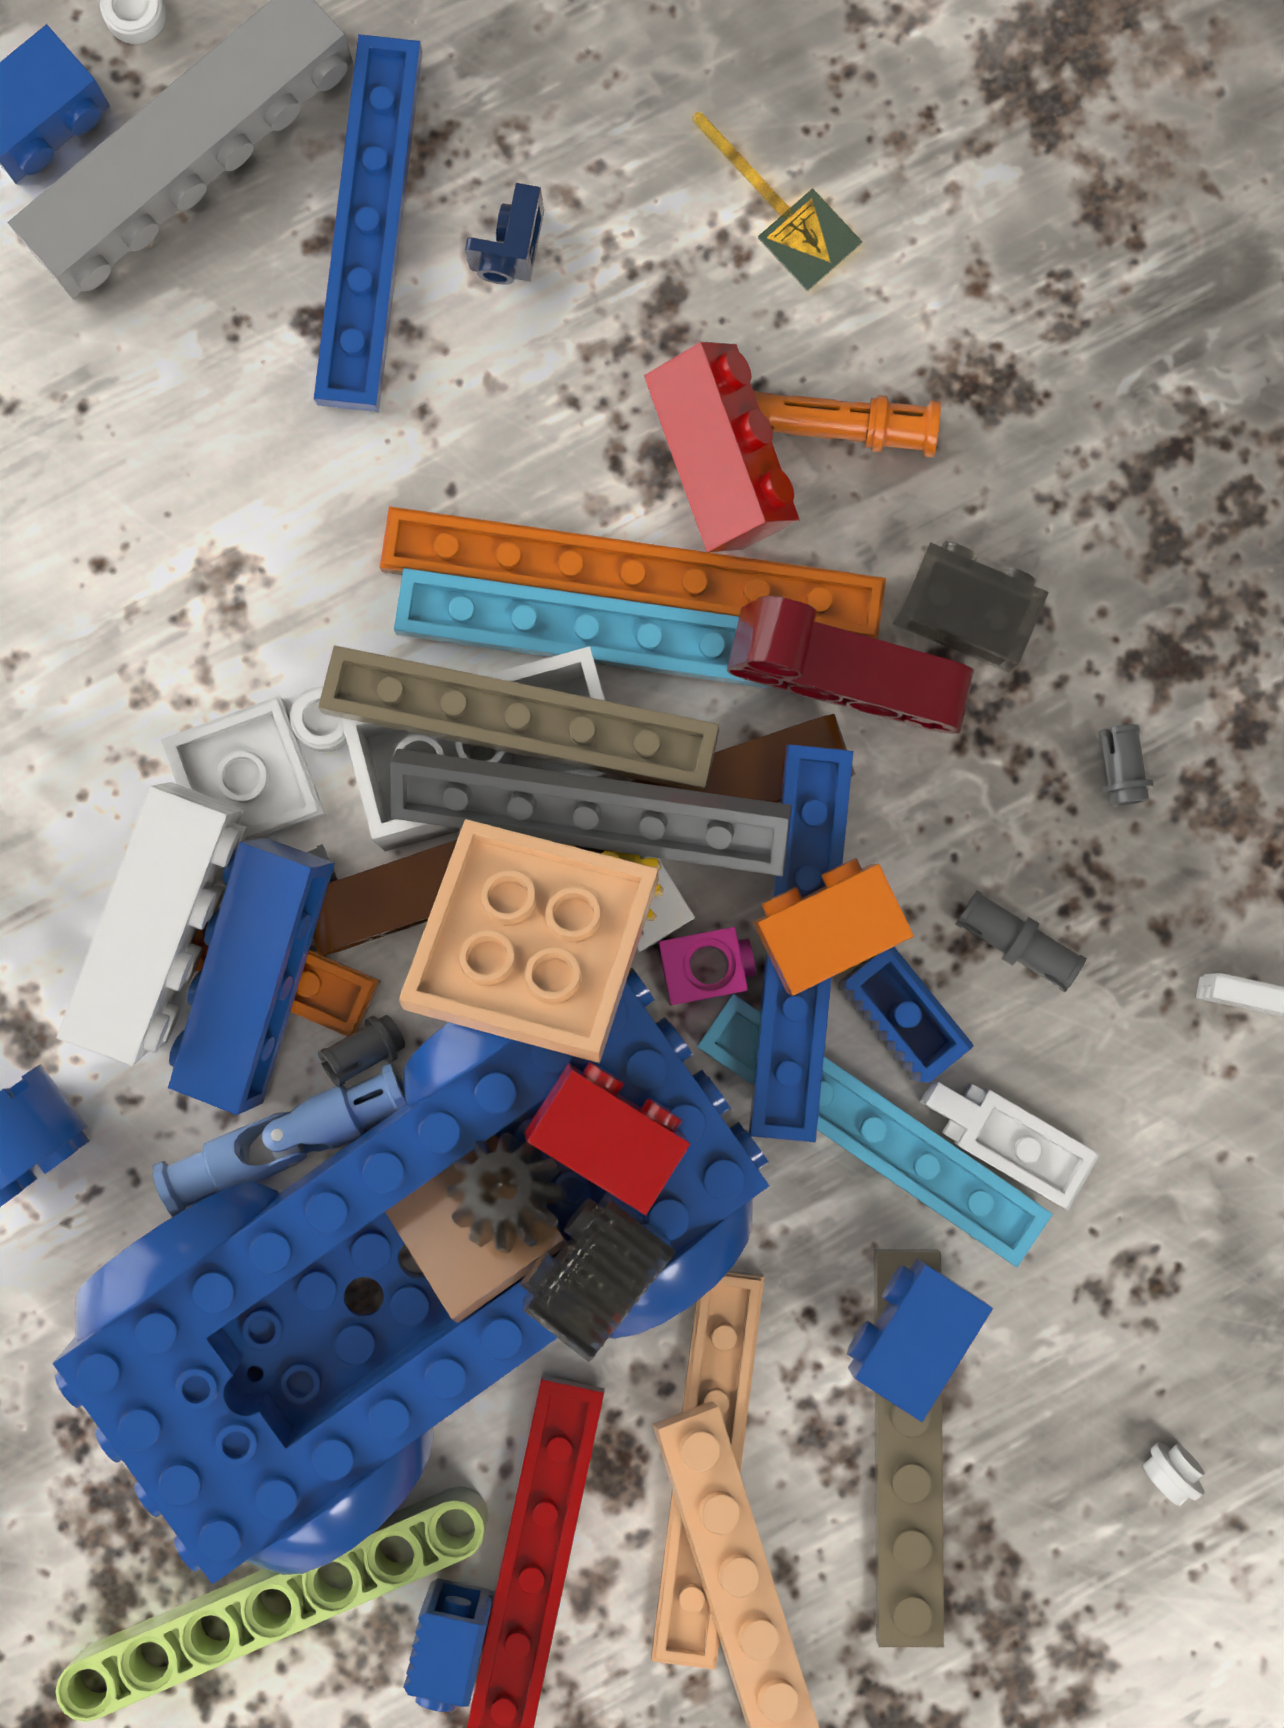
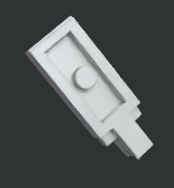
M932 1080L920 1101L921 1104L949 1119L942 1134L954 1140V1145L1068 1211L1100 1156L1097 1152L989 1089L982 1090L973 1084H969L964 1095L961 1096L943 1084Z

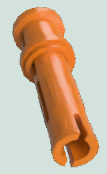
M754 391L759 408L767 417L774 433L865 442V448H870L871 452L878 453L884 447L921 450L924 457L934 458L940 424L941 401L931 400L928 406L890 403L888 396L878 395L877 398L871 397L870 403L795 395H777Z

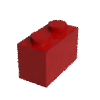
M589 1062L584 1071L568 1063L525 1131L527 1142L634 1209L647 1215L691 1144L685 1135L677 1130L683 1119L650 1098H647L641 1108L620 1095L619 1092L625 1083L593 1062Z

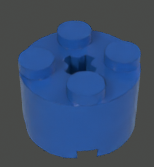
M41 1064L21 1076L22 1080L11 1088H4L0 1091V1207L38 1179L31 1170L33 1166L37 1164L43 1173L46 1174L90 1141L82 1131L88 1127Z

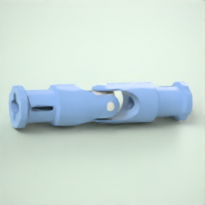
M388 1063L382 1066V1073L349 1088H346L344 1085L340 1087L335 1086L310 1097L307 1101L295 1107L292 1112L274 1113L207 1141L203 1144V1151L170 1165L165 1161L153 1165V1179L159 1196L167 1211L173 1217L185 1210L186 1206L205 1199L221 1190L246 1181L258 1183L293 1167L304 1160L309 1152L334 1150L353 1142L364 1134V1129L380 1123L407 1104L405 1102L404 1083L394 1064ZM263 1133V1143L271 1150L276 1160L264 1165H251L249 1157L250 1146Z

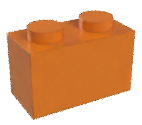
M857 858L852 859L823 873L821 877L826 886L804 897L801 896L798 888L795 887L761 904L766 915L752 922L787 993L794 996L914 937L880 864H870L862 868Z

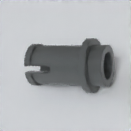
M1129 724L1111 727V731L1110 729L1100 730L1098 733L1099 739L1102 742L1108 782L1107 786L1102 787L1103 795L1110 796L1112 807L1129 806L1149 801L1148 789L1153 788L1154 785L1153 780L1146 779L1139 737L1140 726Z
M372 1015L365 1019L366 1027L334 1045L318 1051L319 1059L323 1062L321 1063L322 1067L335 1086H342L345 1084V1081L382 1060L388 1063L397 1060V1052L405 1048V1042L398 1026L391 1017L385 1015L378 1019Z

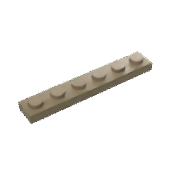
M336 645L333 647L318 706L323 714L705 793L720 731L719 724Z
M874 1249V1325L888 1304L887 1301L882 1299V1294L896 1270L901 1265L910 1269L915 1259L919 1258L941 1273V1252L939 1250ZM875 1392L876 1641L879 1647H944L942 1392L923 1422H920Z

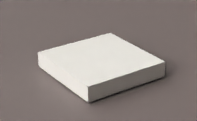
M280 695L161 739L176 784L244 809L238 823L248 827L244 841L266 838L326 816L299 740L292 730L290 716L284 699Z

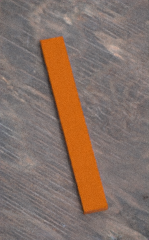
M389 506L380 561V569L385 573L402 575L403 568L737 617H739L743 606L759 597H783L814 607L817 610L816 622L878 639L886 578L391 506Z

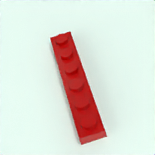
M546 1375L541 1377L467 1728H534L605 1388Z

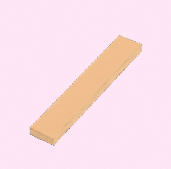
M729 1270L715 1287L695 1302L682 1413L712 1401L719 1406L740 1472L765 1277L761 1274ZM672 1489L651 1661L716 1670L720 1639Z

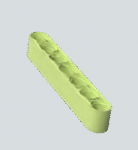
M459 1486L449 1488L394 1512L376 1531L355 1548L332 1561L341 1563L350 1571L353 1584L349 1587L338 1589L328 1585L322 1577L321 1567L303 1574L282 1575L262 1569L96 1641L81 1650L59 1677L56 1687L58 1705L73 1720L83 1722L97 1720L460 1562L474 1554L483 1541L489 1516L487 1505L480 1494L471 1488ZM448 1510H463L472 1518L475 1529L466 1536H452L442 1527L440 1516ZM386 1537H403L412 1546L414 1557L406 1562H393L386 1558L380 1543ZM268 1589L282 1591L289 1598L292 1610L282 1615L271 1613L262 1603L261 1592ZM212 1615L224 1620L229 1627L230 1638L218 1641L208 1637L202 1629L201 1618ZM152 1642L163 1647L168 1655L169 1664L158 1667L148 1663L142 1655L141 1644ZM91 1669L100 1673L106 1681L107 1692L96 1693L86 1688L82 1682L81 1670Z

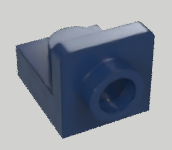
M521 183L515 184L512 204L502 203L499 210L496 228L497 242L472 237L467 238L465 254L469 269L477 272L481 279L501 285L512 284L514 279L531 281L544 216L541 187Z

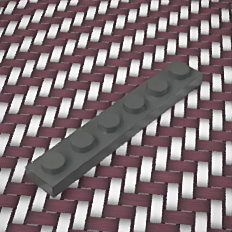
M398 748L390 761L391 819L462 829L463 823L467 819L561 844L783 876L792 805Z

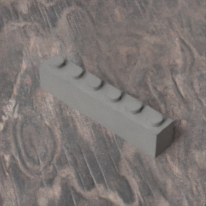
M270 0L7 223L72 299L82 291L88 292L96 289L109 277L112 266L129 251H138L150 244L158 234L159 226L178 210L185 211L196 205L204 196L208 184L225 170L233 171L243 165L251 156L254 145L272 130L280 131L289 126L298 116L301 105L319 90L328 91L343 79L348 66L353 62L345 33L315 0Z

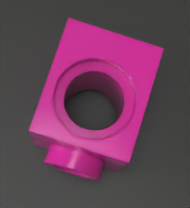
M735 927L658 942L670 1006L747 991L745 978L756 976L749 938L738 940ZM711 947L721 952L724 956L726 972L719 982L704 984L693 976L690 969V960L698 949Z

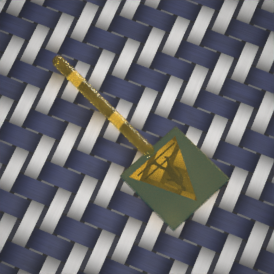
M694 113L692 120L780 215L775 222L758 236V239L807 292L862 244L863 241L813 188L792 207H789L703 113Z

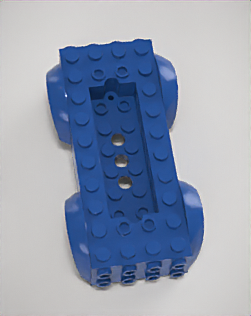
M630 968L600 1063L448 1022L420 1046L405 1064L403 1074L405 1102L407 1104L281 1193L265 1185L246 1181L221 1190L188 1207L132 1243L102 1266L80 1287L75 1297V1337L52 1363L58 1371L55 1375L57 1386L72 1406L79 1408L83 1405L98 1426L95 1429V1436L102 1450L112 1461L118 1463L122 1460L137 1480L134 1487L140 1502L152 1516L159 1517L162 1515L177 1535L174 1538V1544L178 1554L192 1571L197 1572L201 1569L213 1585L244 1562L282 1575L303 1574L327 1565L355 1548L376 1531L404 1502L420 1479L428 1462L434 1437L433 1427L572 1327L598 1337L612 1339L640 1334L667 1322L691 1307L715 1287L734 1266L749 1240L752 1228L753 1198L770 1186L759 1171L769 1161L739 1121L730 1128L727 1126L721 1116L729 1111L731 1107L710 1077L702 1069L693 1076L687 1069L683 1061L692 1056L693 1053L666 1017L655 1023L645 1007L655 999L633 968ZM593 1062L625 1083L619 1092L620 1095L641 1108L647 1098H650L683 1119L677 1130L683 1133L691 1144L647 1215L634 1209L527 1142L525 1135L527 1127L568 1063L584 1071L588 1063ZM496 1134L569 1244L457 1323L450 1318L423 1272L415 1273L409 1271L401 1263L399 1251L405 1243L385 1212ZM360 1277L372 1278L381 1286L384 1299L381 1306L375 1312L358 1314L348 1307L345 1301V1289L354 1279Z

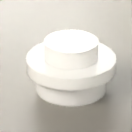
M1158 1442L1150 1449L1152 1457L1143 1464V1467L1152 1482L1170 1501L1180 1506L1188 1498L1198 1500L1205 1493L1199 1482V1479L1205 1473L1195 1458L1184 1447L1176 1444L1170 1449L1162 1442Z

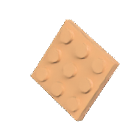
M465 819L399 997L402 1010L600 1063L659 881L658 869Z

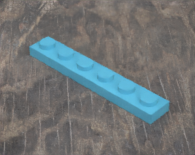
M403 568L394 625L396 635L553 657L590 646L595 664L770 688L769 686L735 677L727 672L739 620L737 616Z
M732 994L696 1046L751 1085H753L760 1012ZM824 1057L817 1130L1018 1268L1053 1214Z

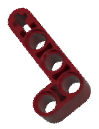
M763 596L741 608L727 667L729 674L747 681L921 729L949 734L961 732L974 674L973 668L953 660L816 622L817 610L808 604L776 596Z

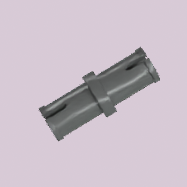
M976 890L955 925L965 928L1003 952L1004 954L1001 959L1013 966L1016 962L1021 963L1059 987V990L1065 993L1080 973L1087 958L1082 955L1079 956L1039 931L1040 923L1030 917H1027L1025 921L1021 920Z

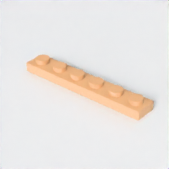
M712 1401L653 1423L656 1438L747 1728H819L719 1406Z

